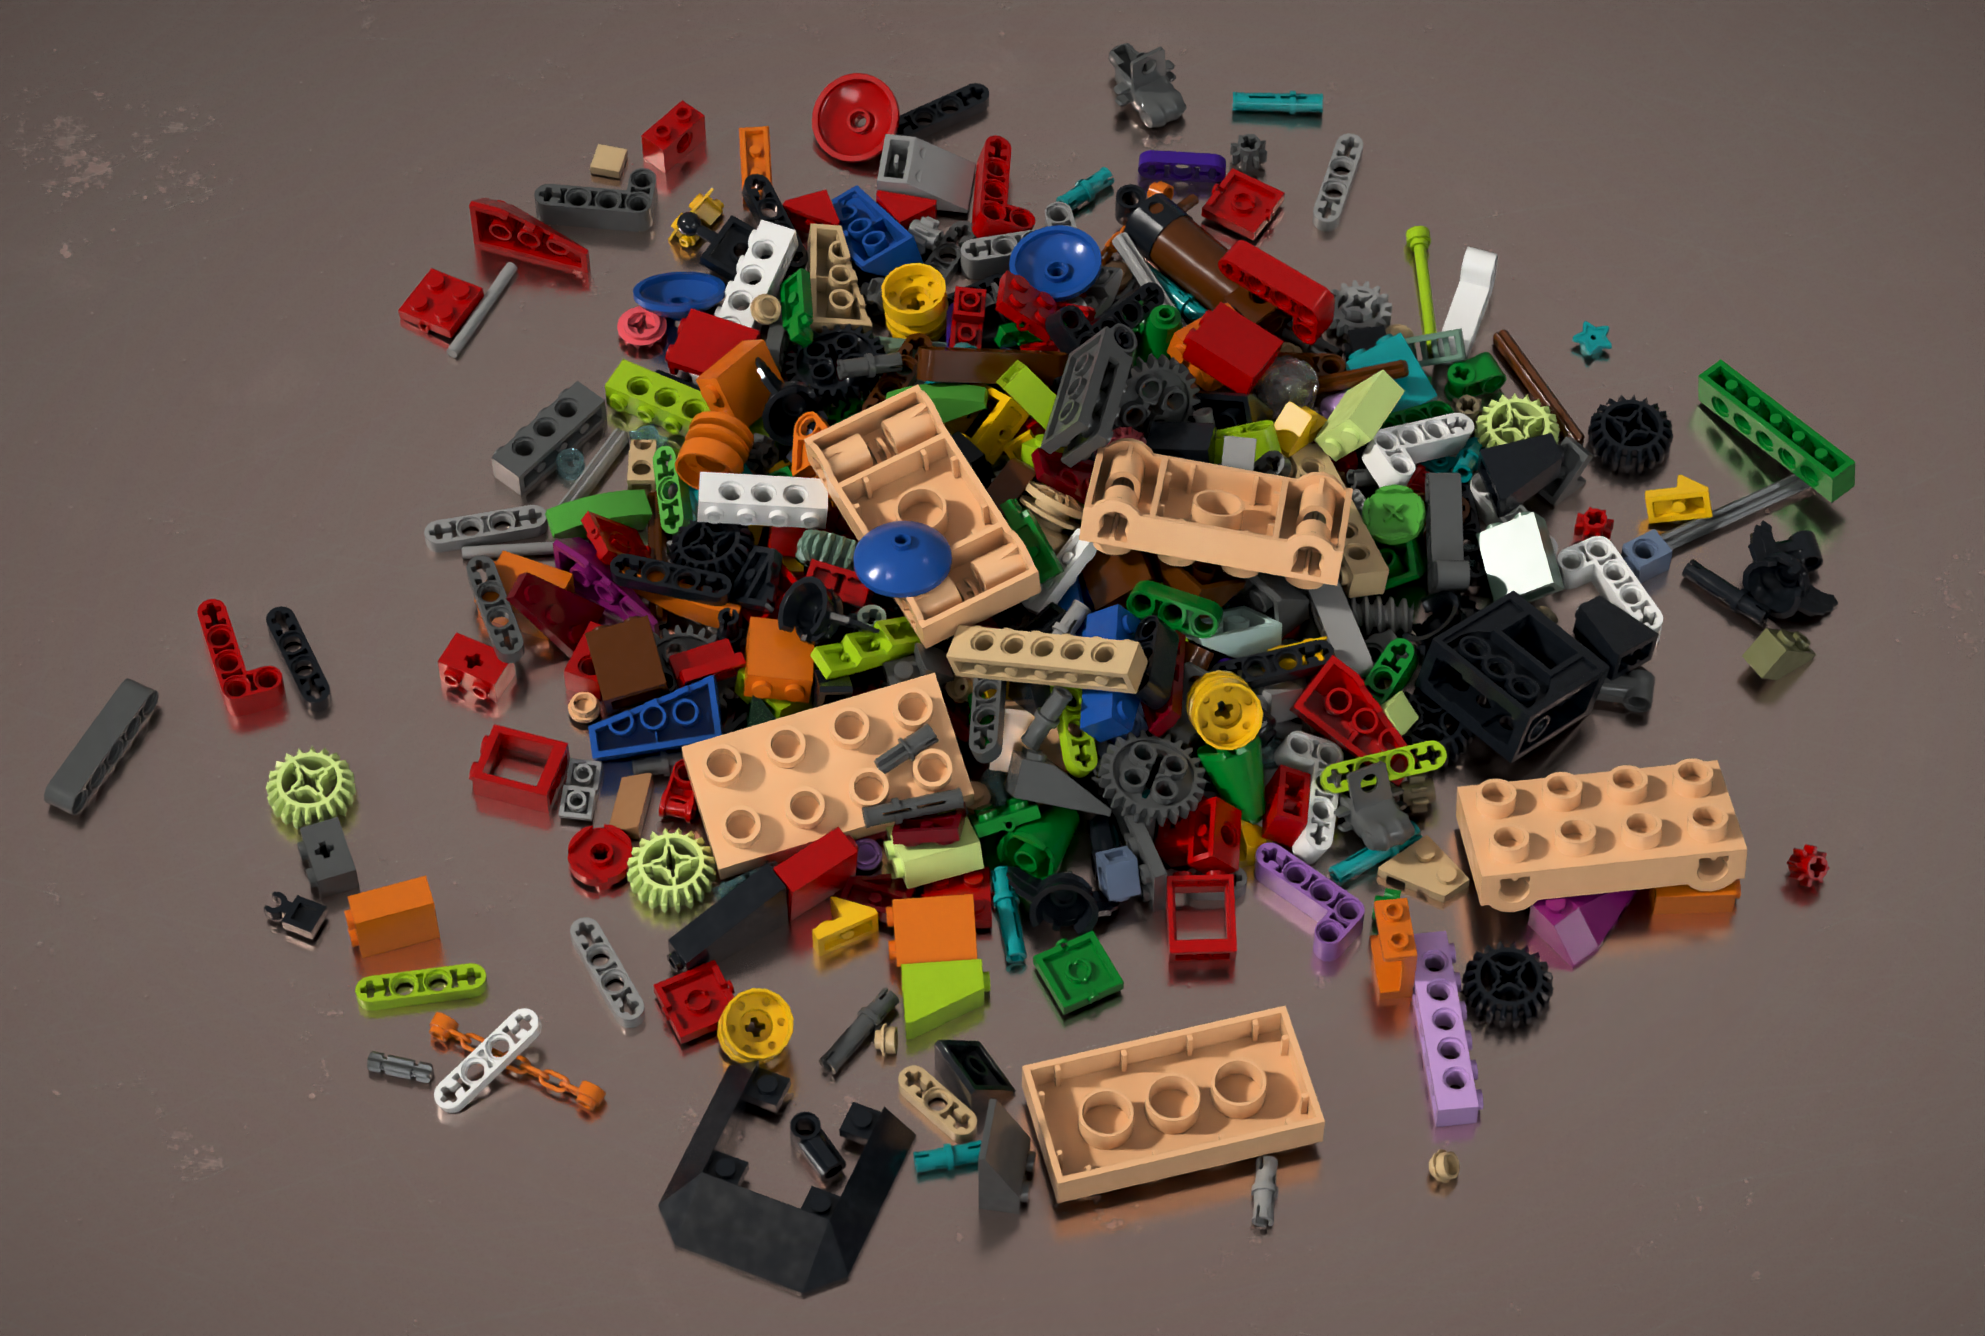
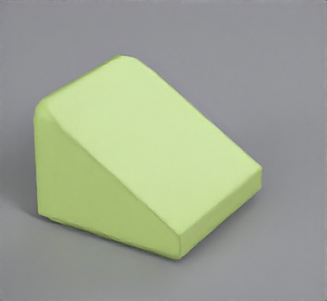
M1399 691L1381 705L1382 711L1401 736L1419 718L1403 691Z

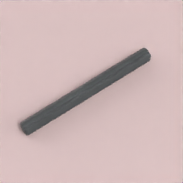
M1793 474L1713 510V517L1693 519L1660 534V536L1673 550L1801 492L1810 486Z

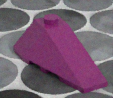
M580 537L557 539L553 543L555 567L573 573L576 593L604 607V611L621 622L632 616L643 617L648 615L653 632L659 635V625L656 618L632 588L622 587L613 582L610 566L599 560L593 543H588Z
M1637 890L1537 900L1531 905L1528 925L1574 969L1598 951L1611 927H1614L1620 913L1626 904L1631 901Z

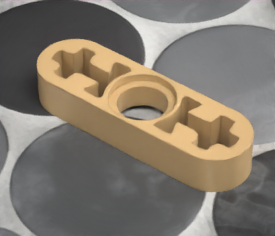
M912 1065L900 1072L898 1077L900 1094L950 1139L958 1143H966L976 1136L977 1117L975 1113L924 1068ZM910 1079L915 1082L919 1079L920 1088L915 1084L909 1087L908 1080ZM933 1098H942L947 1102V1106L943 1110L936 1111L931 1109L928 1103ZM955 1119L961 1124L967 1121L968 1128L959 1127L956 1129Z

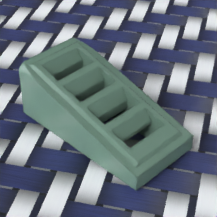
M1462 328L1404 338L1416 359L1415 343L1420 342L1422 361L1418 362L1421 367L1467 359ZM1454 336L1456 355H1451L1448 337ZM1442 338L1445 357H1440L1437 339ZM1431 340L1433 359H1429L1426 341Z

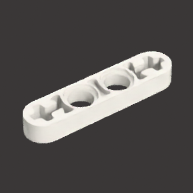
M527 1008L518 1009L513 1012L438 1084L434 1092V1098L438 1106L447 1113H456L471 1102L539 1036L542 1024L536 1013ZM520 1020H531L529 1023L532 1028L529 1031L521 1029L519 1025ZM509 1030L520 1040L517 1044L506 1034ZM501 1040L507 1041L509 1043L507 1054L503 1057L493 1056V1045ZM480 1064L484 1066L485 1071L481 1079L471 1081L467 1078V1071L472 1065ZM459 1078L470 1088L468 1091L457 1082ZM446 1091H456L455 1095L458 1099L454 1103L450 1100L446 1101L447 1098L444 1095Z

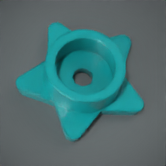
M1585 321L1582 332L1574 335L1572 341L1579 343L1588 355L1599 353L1603 349L1612 348L1611 342L1606 337L1609 332V326L1595 327Z

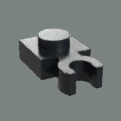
M273 892L272 894L273 902L280 904L279 907L272 908L267 905L264 907L266 917L271 920L282 919L284 929L310 939L314 938L328 915L327 906L299 895L296 896L293 902H290L281 892Z

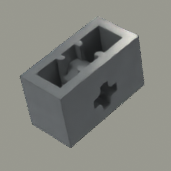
M335 817L300 828L302 841L297 842L298 851L302 861H309L311 868L305 869L311 888H318L321 899L358 888L359 882L356 868L339 818Z

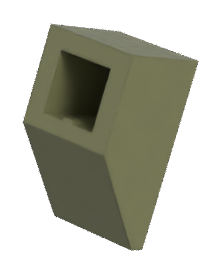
M1766 628L1745 651L1742 657L1761 678L1778 680L1812 660L1816 654L1809 647L1810 641L1802 633Z

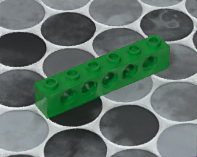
M1720 359L1698 376V400L1828 501L1833 503L1855 486V461L1723 360Z

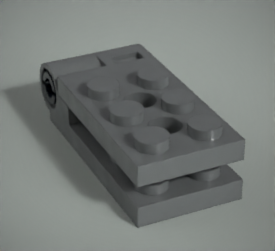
M1120 323L1111 328L1106 326L1069 354L1040 448L1052 454L1061 446L1065 447L1061 462L1070 468L1081 460H1087L1092 452L1099 447H1105L1113 437L1112 427L1121 410L1119 407L1120 400L1128 387L1126 380L1133 360L1129 354L1137 347L1136 336L1128 326Z

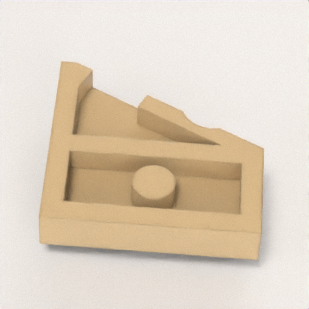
M1425 835L1379 866L1377 873L1385 880L1389 876L1404 882L1405 888L1415 892H1423L1429 898L1441 903H1445L1467 888L1470 879L1428 835Z

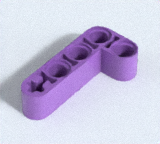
M1268 842L1258 847L1255 855V878L1318 922L1315 927L1313 952L1318 959L1328 962L1338 959L1363 930L1365 912L1363 903L1280 845ZM1297 880V881H1300L1301 883H1293V882H1291V881ZM1323 898V899H1326V900H1328V901H1319V900H1317V899ZM1349 916V917H1353L1354 919L1349 920V919H1345V918H1343V917ZM1326 938H1327V939H1332V940H1334V941H1332V942H1327V941H1324L1323 939H1326Z

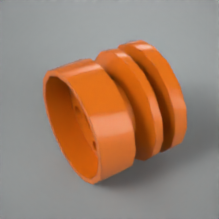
M716 411L701 412L694 416L689 425L685 442L681 446L675 461V471L681 480L699 490L700 472L742 474L744 464L748 460L749 453L754 445V435L743 422L735 417Z

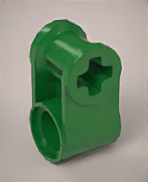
M1483 352L1470 359L1454 363L1449 367L1447 373L1449 381L1445 385L1444 394L1449 401H1452L1453 398L1459 399L1466 394L1476 398L1484 394L1493 393L1505 384L1507 380L1506 375L1489 352Z

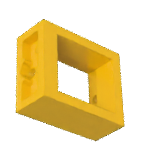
M969 383L970 385L986 387L988 391L987 402L992 400L997 405L972 438L964 433L981 410L971 413L969 418H967L968 415L943 424L951 435L960 431L985 454L986 462L993 465L1004 451L1003 445L1013 439L1030 415L1010 396L984 383ZM1001 430H1003L1004 432H1003V434L1000 436L999 433H1000Z

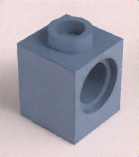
M1653 529L1623 544L1621 556L1639 582L1643 583L1669 570L1673 551L1659 533Z
M1127 845L1095 853L1099 889L1109 901L1122 902L1130 899L1131 896L1141 894L1137 857Z

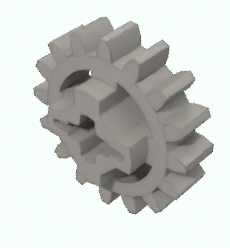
M1353 280L1351 287L1342 283L1340 291L1333 289L1331 292L1335 298L1333 323L1329 328L1337 327V336H1341L1344 333L1347 334L1348 330L1382 325L1386 329V325L1391 323L1392 303L1388 302L1389 295L1387 293L1380 295L1381 287L1379 286L1373 289L1369 288L1368 281L1363 286H1359L1358 282Z

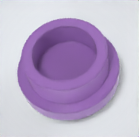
M870 838L857 840L856 843L859 851L856 868L861 871L875 869L882 860L881 846Z

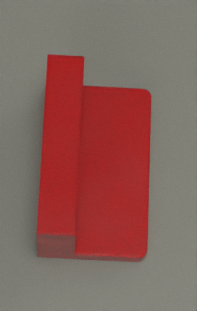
M727 638L671 655L668 659L679 688L694 684L711 675L717 678V682L737 676L738 670L745 667L746 664L742 652L734 653L731 643Z

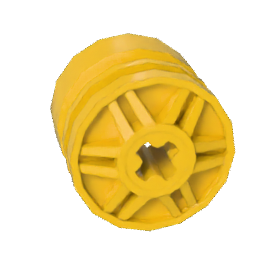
M922 263L904 264L892 270L885 277L881 286L886 326L892 338L906 339L909 335L921 333L927 335L932 341H938L946 333V313L949 307L946 283L940 271Z
M1216 670L1206 673L1193 683L1187 693L1185 708L1189 721L1205 743L1216 749L1234 750L1244 747L1256 737L1262 726L1263 710L1260 700L1244 679L1231 671ZM1220 701L1225 703V710L1222 712L1218 710L1217 703Z
M751 988L740 992L725 1007L718 1021L717 1037L722 1050L731 1060L739 1064L759 1060L760 1066L771 1062L786 1047L793 1033L794 1018L789 1005L779 994L768 989ZM751 1022H754L755 1027H761V1031L756 1037H753L752 1032H746L745 1030Z

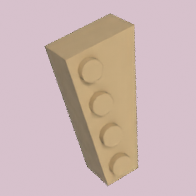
M811 223L807 242V271L810 272L813 323L810 325V328L820 334L823 332V326H826L830 331L834 329L835 325L839 324L840 329H845L848 324H851L853 331L860 326H863L864 333L870 331L872 323L865 310L866 304L863 295L859 291L858 278L850 262L851 256L841 225Z

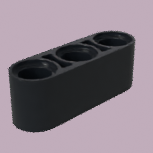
M1149 615L1139 623L1135 633L1134 641L1140 643L1148 664L1137 693L1133 695L1150 709L1158 710L1171 697L1179 635L1157 616Z

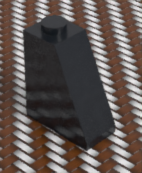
M1552 433L1481 449L1477 469L1497 517L1506 516L1560 476L1561 463L1565 462V454L1561 444H1556Z
M1600 595L1579 605L1575 612L1576 620L1572 632L1582 645L1610 666L1606 676L1609 680L1612 681L1652 659L1659 633Z

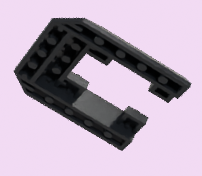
M759 1060L730 1065L658 1204L659 1211L675 1248L800 1296H805L848 1280L916 1140V1134L886 1107L880 1112L853 1102L839 1129L840 1136L863 1144L865 1147L841 1196L811 1186L801 1209L741 1187L749 1170V1162L724 1153L748 1104L752 1103L777 1113L791 1086L790 1078L760 1068Z

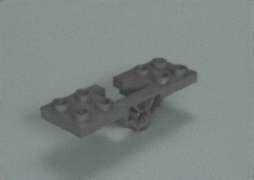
M1094 739L1098 763L1090 772L1092 775L1091 785L1096 796L1101 795L1103 802L1112 810L1111 817H1115L1119 838L1123 846L1127 845L1137 857L1141 888L1140 897L1142 901H1148L1153 912L1163 910L1166 906L1167 872L1154 846L1155 834L1159 827L1157 819H1152L1150 826L1146 825L1145 818L1140 817L1135 823L1133 822L1134 814L1128 813L1123 817L1121 816L1123 807H1110L1113 798L1103 797L1105 788L1099 787L1101 777L1098 776L1103 753H1106L1109 744L1107 740L1099 742ZM1081 761V762H1082V765L1085 766V765H1086V762H1085V761Z

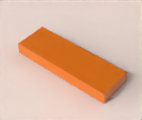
M769 126L739 128L742 189L745 179L752 174L763 175L772 184Z

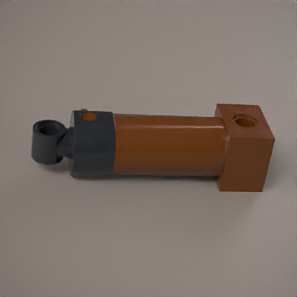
M1129 184L1119 188L1116 193L1115 202L1116 220L1119 224L1125 226L1124 232L1128 233L1141 255L1147 260L1156 264L1211 311L1220 302L1224 304L1228 302L1238 313L1279 339L1282 338L1284 327L1289 330L1291 329L1287 326V323L1293 320V316L1236 284L1221 273L1218 268V262L1228 249L1186 213L1199 203V199L1195 194L1191 193L1178 204H1175L1162 193L1154 194L1146 199L1145 191L1138 185Z

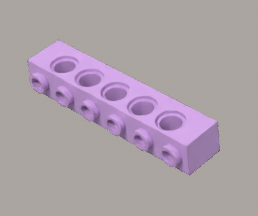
M1446 931L1414 934L1418 956L1412 998L1436 1127L1473 1124L1477 1122L1478 1110H1483L1484 1103L1482 1090H1476L1474 1080H1478L1476 1060H1470L1469 1051L1472 1050L1471 1032L1464 1029L1463 1021H1467L1465 1001H1459L1458 992H1461V977L1459 972H1454L1452 963H1456L1454 943H1448ZM1428 968H1436L1440 971L1434 972L1430 971ZM1433 997H1442L1445 1000L1439 1001ZM1439 1026H1447L1450 1029L1443 1030L1440 1029ZM1452 1055L1456 1057V1059H1447L1444 1056ZM1449 1085H1458L1462 1088L1453 1089Z

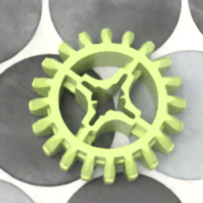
M1515 393L1511 399H1507L1502 394L1499 402L1491 399L1488 407H1483L1482 415L1478 416V421L1475 424L1474 437L1479 438L1478 442L1482 444L1481 448H1490L1552 433L1556 444H1558L1560 428L1559 424H1557L1556 414H1550L1549 406L1541 407L1540 399L1534 402L1529 401L1528 394L1523 399H1519Z
M311 746L308 753H303L298 748L296 756L293 757L286 753L285 762L276 761V770L270 771L269 782L266 785L268 803L271 805L276 817H281L285 825L293 822V826L298 830L302 825H312L335 818L337 815L346 816L347 807L353 806V796L356 792L354 774L349 769V764L346 760L341 761L337 752L329 756V751L326 748L320 753H316L313 746ZM295 780H297V782L291 786V790L287 791L288 788H289V786H290ZM336 785L333 792L328 797H325L329 792H331V788Z
M665 827L663 835L658 836L652 831L650 841L641 838L639 842L640 847H633L631 852L633 857L629 858L627 862L629 867L627 878L633 894H638L641 904L649 901V907L652 910L660 905L664 913L667 912L669 907H674L679 914L681 906L686 905L692 910L694 906L693 900L703 903L704 893H711L712 883H715L716 862L710 846H705V841L702 837L695 839L692 830L686 835H682V831L678 827L675 833L669 834ZM669 864H672V868L675 875L674 877H672Z

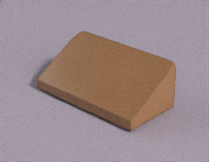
M643 773L621 778L609 825L620 828L629 838L640 840L654 787L653 773Z

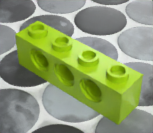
M625 359L621 361L605 384L607 405H610L617 411H624L636 416L645 423H652L662 427L674 435L678 434L685 437L694 416L701 412L710 411L701 395V391Z

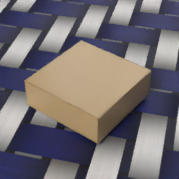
M598 144L590 165L591 174L620 179L628 157L627 149Z

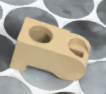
M631 439L627 473L628 490L644 489L646 496L650 492H655L653 456L657 450V439Z

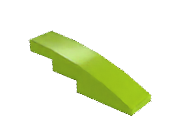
M899 617L876 621L873 628L879 629V634L868 631L848 633L840 643L816 646L810 656L825 679L828 680L882 666L885 662L914 653L915 644H922L907 618Z

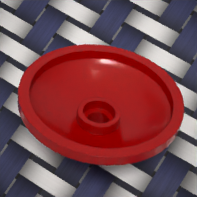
M863 73L841 76L828 84L815 102L812 113L814 136L821 148L835 159L848 163L868 161L882 153L885 134L896 135L900 119L899 105L892 90L880 79ZM865 118V125L863 127H859V121Z

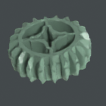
M809 529L805 530L801 539H799L796 557L808 567L811 559L855 571L853 556L858 542L824 530Z

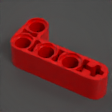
M993 135L988 137L977 160L971 226L972 232L977 238L1032 230L1036 222L1034 215L1029 210L1007 204L1011 144L1001 136Z
M1244 240L1236 241L1219 260L1218 268L1225 277L1293 316V332L1303 343L1314 344L1333 323L1335 298L1329 289Z
M208 599L202 602L197 610L201 632L228 713L240 717L281 705L286 698L281 671L274 666H263L246 671L226 606L217 599ZM217 621L218 624L213 626L212 622Z

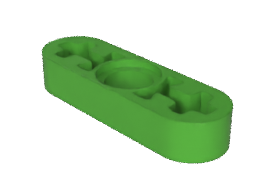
M665 445L658 448L653 456L660 522L662 529L666 533L677 535L679 527L688 526V519L693 521L689 485L681 480L675 471V461L680 449ZM676 483L678 487L677 494L673 499H670L668 496L669 487Z

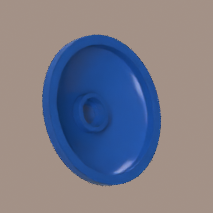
M1055 225L1037 229L1023 237L1011 253L1009 268L1011 273L1024 277L1031 286L1040 292L1048 293L1055 302H1060L1083 294L1096 282L1101 272L1102 258L1097 243L1086 232L1070 226Z
M670 272L651 276L637 283L633 289V298L638 305L651 313L681 321L682 318H687L691 308L706 312L719 304L725 297L726 286L721 279L710 274Z
M894 521L872 529L861 538L854 551V570L858 579L875 593L895 598L914 597L931 591L944 581L951 569L952 552L947 539L933 527L914 521Z

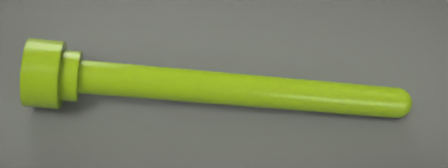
M1414 226L1406 231V242L1415 256L1424 333L1426 335L1437 333L1426 253L1431 244L1430 230L1427 227ZM1431 340L1426 341L1428 352L1433 354Z

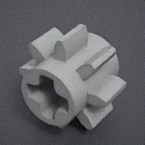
M923 216L921 221L918 219L913 220L908 228V232L915 238L921 255L924 253L928 255L929 251H934L944 237V231L938 229L940 221L929 216Z

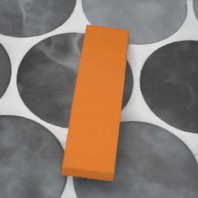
M625 567L622 573L625 574V571L629 570L630 567ZM640 569V575L637 574V577H638V578L641 577V569ZM655 571L651 572L647 579L652 582H658L665 575ZM685 578L678 583L681 588L686 589L694 586L686 584ZM633 589L648 601L676 615L714 628H719L718 614L722 609L731 608V616L733 609H735L739 614V626L742 628L741 605L727 603L723 606H711Z

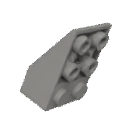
M885 134L877 178V190L937 200V210L968 213L976 163L917 137Z

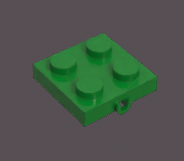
M1011 796L1005 799L1006 804L994 807L993 804L980 806L974 809L975 814L968 817L978 838L1002 830L1011 832L1018 825L1041 818L1036 802ZM1007 822L1012 824L1011 828L1006 827Z
M1094 931L1069 941L1067 938H1063L1056 943V947L1033 956V964L1063 1015L1124 989V981Z

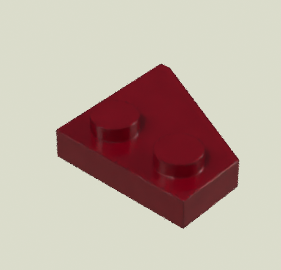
M965 802L964 808H957L952 812L941 815L934 813L905 819L902 824L897 825L894 823L892 830L893 844L914 847L921 843L936 842L939 845H948L955 841H960L967 814Z
M891 873L878 874L874 877L865 875L851 876L848 878L840 898L875 908L878 912V921L887 923L886 907H892V900L914 898L919 886L908 889L903 878L892 879Z

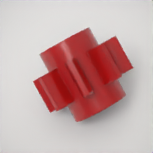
M1589 507L1585 514H1577L1574 535H1580L1582 541L1594 536H1603L1611 540L1614 519H1607L1606 510Z
M1805 844L1804 850L1794 848L1793 854L1790 856L1789 861H1787L1789 871L1791 872L1789 878L1799 880V885L1811 887L1813 881L1822 883L1823 877L1830 868L1825 859L1827 853L1817 851V846Z

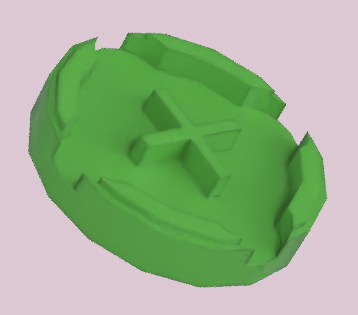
M1395 484L1383 486L1365 500L1362 509V519L1374 540L1388 545L1404 544L1417 537L1424 528L1426 521L1424 501L1407 486Z

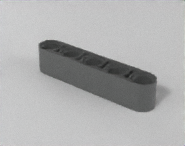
M125 679L50 780L44 793V801L72 815L79 814L154 711L159 693L132 679Z

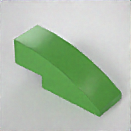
M959 383L919 385L921 390L926 392L934 403L943 423L987 407L988 391L986 387ZM913 386L904 387L891 392H887L886 399L895 396Z
M644 489L623 490L587 496L547 509L545 513L553 538H588L586 535L587 531L581 522L587 511L636 530H645L652 516Z

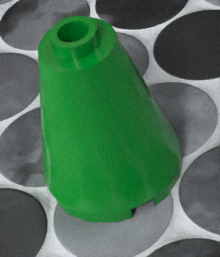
M1159 305L1151 311L1137 347L1133 352V367L1136 366L1137 357L1147 362L1149 354H1152L1157 360L1161 354H1164L1169 360L1171 359L1167 349L1174 332L1185 327L1177 308L1171 305Z
M1257 733L1256 737L1244 747L1234 750L1216 749L1204 743L1197 749L1198 758H1200L1202 767L1205 769L1221 799L1242 811L1241 820L1252 824L1260 822L1262 820L1261 816L1266 813L1262 742L1259 734Z
M1051 805L1040 812L1041 818L1021 824L1013 831L1005 834L997 846L1000 863L1005 861L1008 866L1019 867L1029 875L1042 880L1049 875L1058 873L1080 823L1079 815L1075 809Z

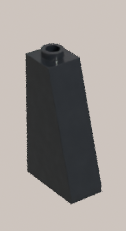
M769 864L760 868L668 939L669 954L667 955V960L675 972L681 971L683 973L712 960L719 963L788 923L786 886Z

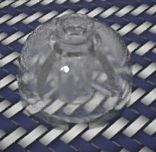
M1291 355L1277 357L1273 365L1255 385L1257 399L1273 410L1272 416L1274 418H1278L1289 401L1300 408L1305 405L1309 408L1314 406L1316 394L1319 392V382L1316 372L1306 361L1291 358L1293 357Z

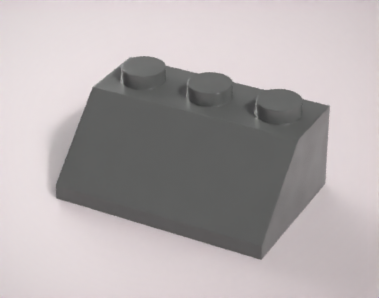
M1259 572L1254 577L1242 578L1246 581L1245 586L1234 595L1241 604L1281 622L1282 638L1310 618L1309 597L1303 589L1295 588L1288 583L1284 576Z

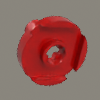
M604 824V828L598 827L593 829L592 825L581 829L572 837L568 846V865L571 873L580 882L594 886L598 890H607L612 884L620 882L627 876L629 869L627 862L629 858L633 857L631 854L633 850L629 836L620 828ZM604 851L608 852L606 859H595V852L600 854Z

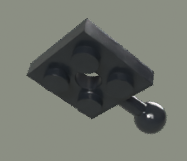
M693 212L683 213L677 221L678 230L683 235H697L711 243L702 254L699 264L729 281H734L739 260L734 251L744 250L747 252L749 236L753 229H757L733 215L730 216L719 233L702 225L700 217ZM764 255L760 259H767L771 255ZM755 280V281H751V282L748 283V284H750V285H755V284L759 283L760 281Z

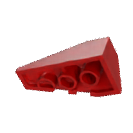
M481 198L470 202L469 209L474 244L589 273L590 260L588 249L518 207L502 200Z
M1334 655L1328 659L1289 709L1313 729L1355 758L1408 746L1384 714L1377 700L1373 698L1360 675ZM1412 753V755H1413V757H1414V759H1415V764H1416V762H1417L1418 760H1417V758L1414 756V754ZM1395 754L1390 760L1391 768L1398 773L1405 772L1408 767L1407 758L1404 755ZM1363 762L1366 766L1372 764L1370 762ZM1404 778L1389 782L1398 787Z

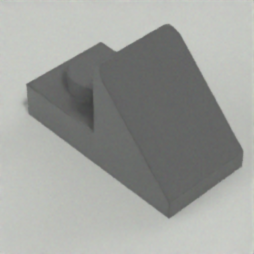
M1568 436L1561 443L1565 454V462L1561 463L1560 476L1538 492L1553 506H1557L1585 484L1586 480L1580 475L1594 457L1592 453L1574 438Z
M921 643L915 644L914 655L882 664V671L888 686L931 673H935L938 684L954 681L955 678L945 651L932 646L925 649Z

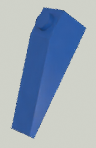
M858 185L832 199L851 260L864 272L886 277L892 270L904 264H924L914 236Z

